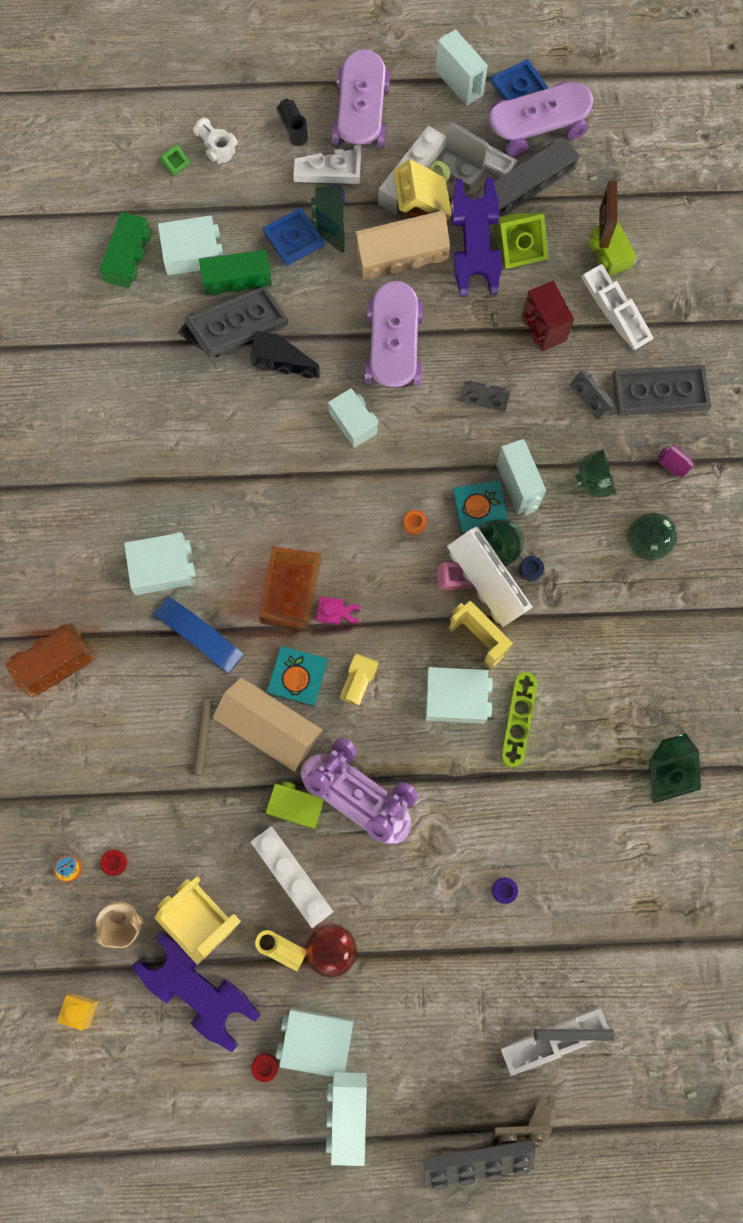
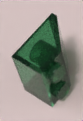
M315 187L316 197H311L312 224H317L318 233L339 252H345L343 187Z

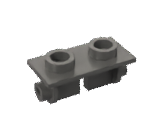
M581 370L571 382L570 386L597 419H600L606 411L609 412L615 407L613 404L614 400L604 390H598L600 385L592 377L591 373Z
M472 380L470 382L465 381L461 402L506 411L510 390H506V387L502 388L492 385L487 388L483 383L473 382Z

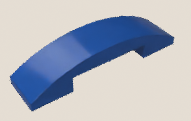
M169 596L153 614L154 617L171 630L177 632L228 674L244 656L240 650L221 634Z

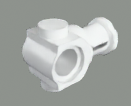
M201 118L196 122L193 132L204 140L207 156L212 162L216 161L218 164L228 162L235 153V146L238 145L237 139L232 133H228L224 129H214L210 125L211 122L208 118Z

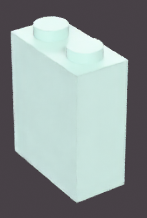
M455 29L449 34H444L438 40L435 71L459 99L468 106L484 94L488 65Z
M212 215L158 223L167 275L200 271L199 259L223 256L222 245L217 244L216 238H220L218 224H213Z
M522 439L501 447L496 466L516 513L524 512L525 514L535 512L540 506L546 488L527 444Z
M183 533L124 543L130 586L135 595L193 585L192 577H196L194 564L193 562L189 563L188 554H192L190 540H186Z
M428 667L425 721L485 724L487 717L492 715V702H488V692L492 693L493 679L488 678V670Z
M291 1008L289 1015L284 1014L281 1031H285L286 1034L284 1043L279 1042L276 1059L281 1060L280 1067L334 1077V1072L345 1073L353 1020Z

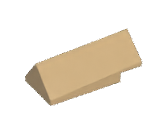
M242 677L223 694L213 716L214 720L293 772L297 770L323 731Z

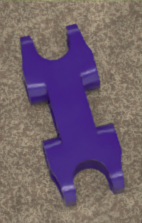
M487 177L484 181V195L478 200L468 198L464 192L462 179H455L451 203L452 226L463 225L464 251L454 252V276L459 296L464 297L468 295L469 278L476 274L486 278L490 295H497L502 270L500 249L489 250L488 224H498L499 199L493 177Z
M159 931L154 938L166 950L167 960L165 965L159 970H154L138 960L135 961L131 968L140 977L146 988L163 1002L168 1003L175 994L198 1012L190 1024L209 1041L215 1042L228 1051L233 1052L238 1043L226 1030L225 1023L228 1015L239 1012L256 1022L261 1013L252 1005L246 994L226 978L223 979L217 988L195 970L197 964L172 937Z

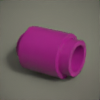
M674 444L671 447L666 445L658 455L660 458L658 463L675 476L679 475L682 478L694 465V462L690 460L691 457Z

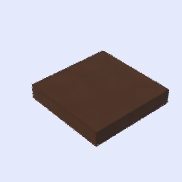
M609 181L607 183L599 207L600 248L609 247L618 222L617 181Z

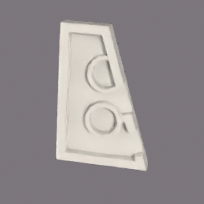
M361 144L354 146L353 150H334V154L324 156L319 153L295 158L294 182L360 184Z

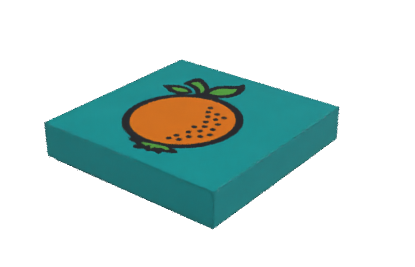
M500 481L453 488L461 535L475 527H478L481 532L508 528L509 523Z
M281 646L267 694L315 707L328 658Z

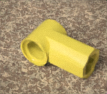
M356 653L348 671L349 676L341 691L340 699L349 704L360 706L367 686L374 678L379 662Z
M271 930L260 932L255 941L256 948L261 954L280 962L296 972L308 951ZM269 934L274 937L275 944L272 949L264 950L261 948L259 941L263 935Z

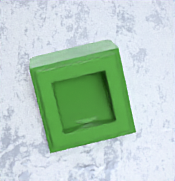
M178 144L158 158V161L173 176L191 163Z

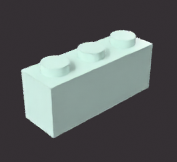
M334 1072L333 1083H328L327 1101H333V1109H327V1127H332V1135H327L326 1153H332L331 1165L365 1166L367 1073Z

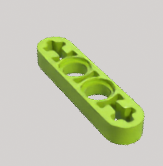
M529 672L520 673L513 684L501 751V761L508 768L518 767L525 758L537 690V679ZM527 678L528 683L532 684V686L527 688L525 696H516V693L521 695L523 685L519 684V682ZM522 701L527 704L528 711L526 714L520 715L515 711L514 706L516 702ZM518 725L523 729L524 735L522 738L515 739L511 736L510 729L512 726ZM508 741L513 744H522V748L520 746L516 747L515 755L519 756V759H516L513 763L510 762L509 757H506V754L512 751L513 746L512 744L508 745Z

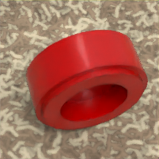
M109 850L102 856L100 866L105 874L118 876L126 870L128 859L122 851Z
M270 1053L259 1054L253 1060L251 1066L254 1078L260 1082L273 1080L279 1069L278 1060Z

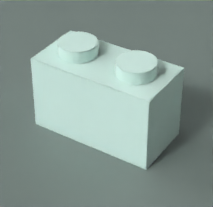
M351 388L328 402V412L350 444L355 448L377 434V424L379 422L374 413H369L365 408L366 404L360 394L356 395Z

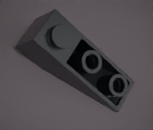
M256 331L250 354L252 366L260 370H276L286 375L290 373L298 374L307 379L313 377L320 378L319 364L278 334Z

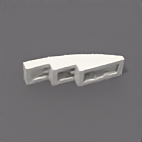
M603 264L581 276L605 316L633 350L654 339L632 298L627 300L618 282H612Z
M599 1007L546 1029H609L602 1009ZM534 1034L501 1048L510 1075L513 1076L559 1059L562 1055L587 1046L586 1044L593 1041H535Z

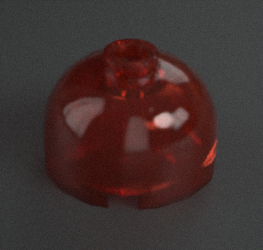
M332 923L322 925L313 931L307 940V962L312 970L320 976L328 978L342 976L352 968L356 961L358 952L356 939L342 925Z

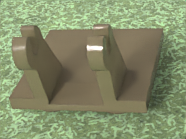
M543 1095L540 1096L528 1126L495 1128L491 1137V1144L501 1146L533 1140L535 1147H541L542 1142H546L552 1132L550 1117L551 1111L555 1107L554 1098L549 1095V1102L546 1101L544 1104Z

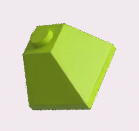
M519 213L499 217L498 224H494L495 240L498 249L501 251V259L505 269L549 259L544 213Z

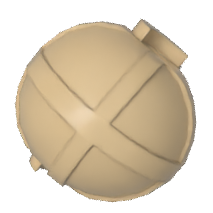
M112 901L98 912L96 917L97 932L94 933V937L97 943L104 947H128L138 936L141 924H143V918L137 914L132 905L125 902Z

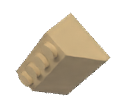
M444 210L356 231V259L363 280L368 278L376 279L381 275L389 273L396 274L405 269H417L426 264L441 263L449 259L450 241Z

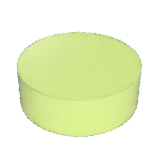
M435 161L430 164L428 169L444 177L447 182L450 177L449 166L442 161Z

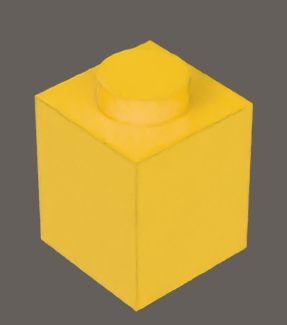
M75 993L66 995L57 1023L81 1031L88 1029L98 1001Z

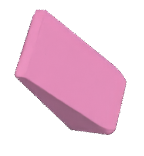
M443 562L437 567L439 590L475 588L464 577L463 569L459 563Z

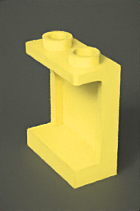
M411 159L393 170L399 210L406 213L415 206L430 214L444 210L446 221L451 218L448 190L444 177Z
M471 601L465 606L461 603L451 613L449 629L453 632L460 624H464L490 650L483 662V665L490 671L508 653L513 643Z
M198 876L191 882L189 879L185 880L176 889L178 893L173 898L169 895L158 904L159 911L155 916L157 922L197 965L226 939L241 922L235 914L230 918L226 916L199 887L198 884L201 879Z

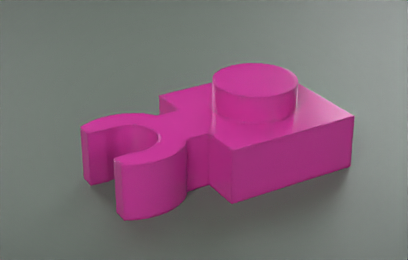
M320 596L316 621L341 625V620L346 619L350 624H358V618L351 617L350 613L352 611L360 612V606L351 604L348 607H344V600Z

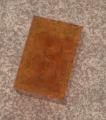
M272 546L259 612L261 624L304 631L310 630L321 568V553Z
M70 623L69 625L64 624L56 628L51 636L36 640L28 650L13 654L10 657V661L5 663V666L18 688L30 697L35 698L98 658L84 635Z

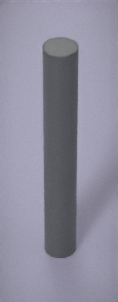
M535 1029L534 1039L535 1041H613L614 1031L613 1029Z

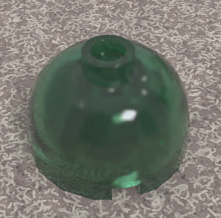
M604 449L587 454L579 464V473L575 474L578 488L583 487L588 495L595 498L615 495V485Z
M650 512L636 518L628 529L627 541H629L632 547V552L639 558L655 561L666 557L676 545L678 535L676 526L670 518L661 513Z
M499 518L490 520L480 526L479 530L505 567L519 558L525 541L523 533L517 524L511 520Z

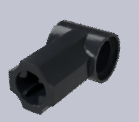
M284 99L276 107L277 113L289 134L290 142L295 146L304 145L309 138L306 119L304 116H301L293 100Z

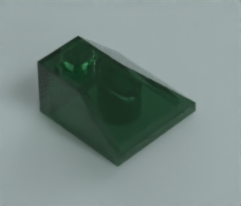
M686 733L662 740L649 760L651 799L653 803L701 790L699 750Z

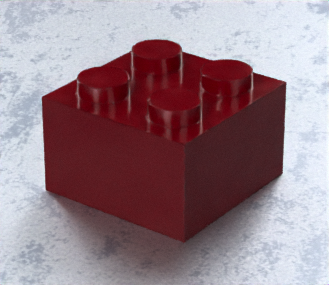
M551 281L528 291L521 316L523 323L529 326L532 332L531 335L534 343L539 345L541 351H545L566 342L574 322V317L555 282Z

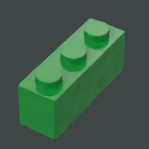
M124 212L120 213L99 268L103 282L130 288L132 280L135 281L138 272L137 266L139 261H142L144 258V247L146 242L150 241L152 235L147 218Z
M266 249L199 259L205 295H219L230 291L240 292L244 289L272 285Z

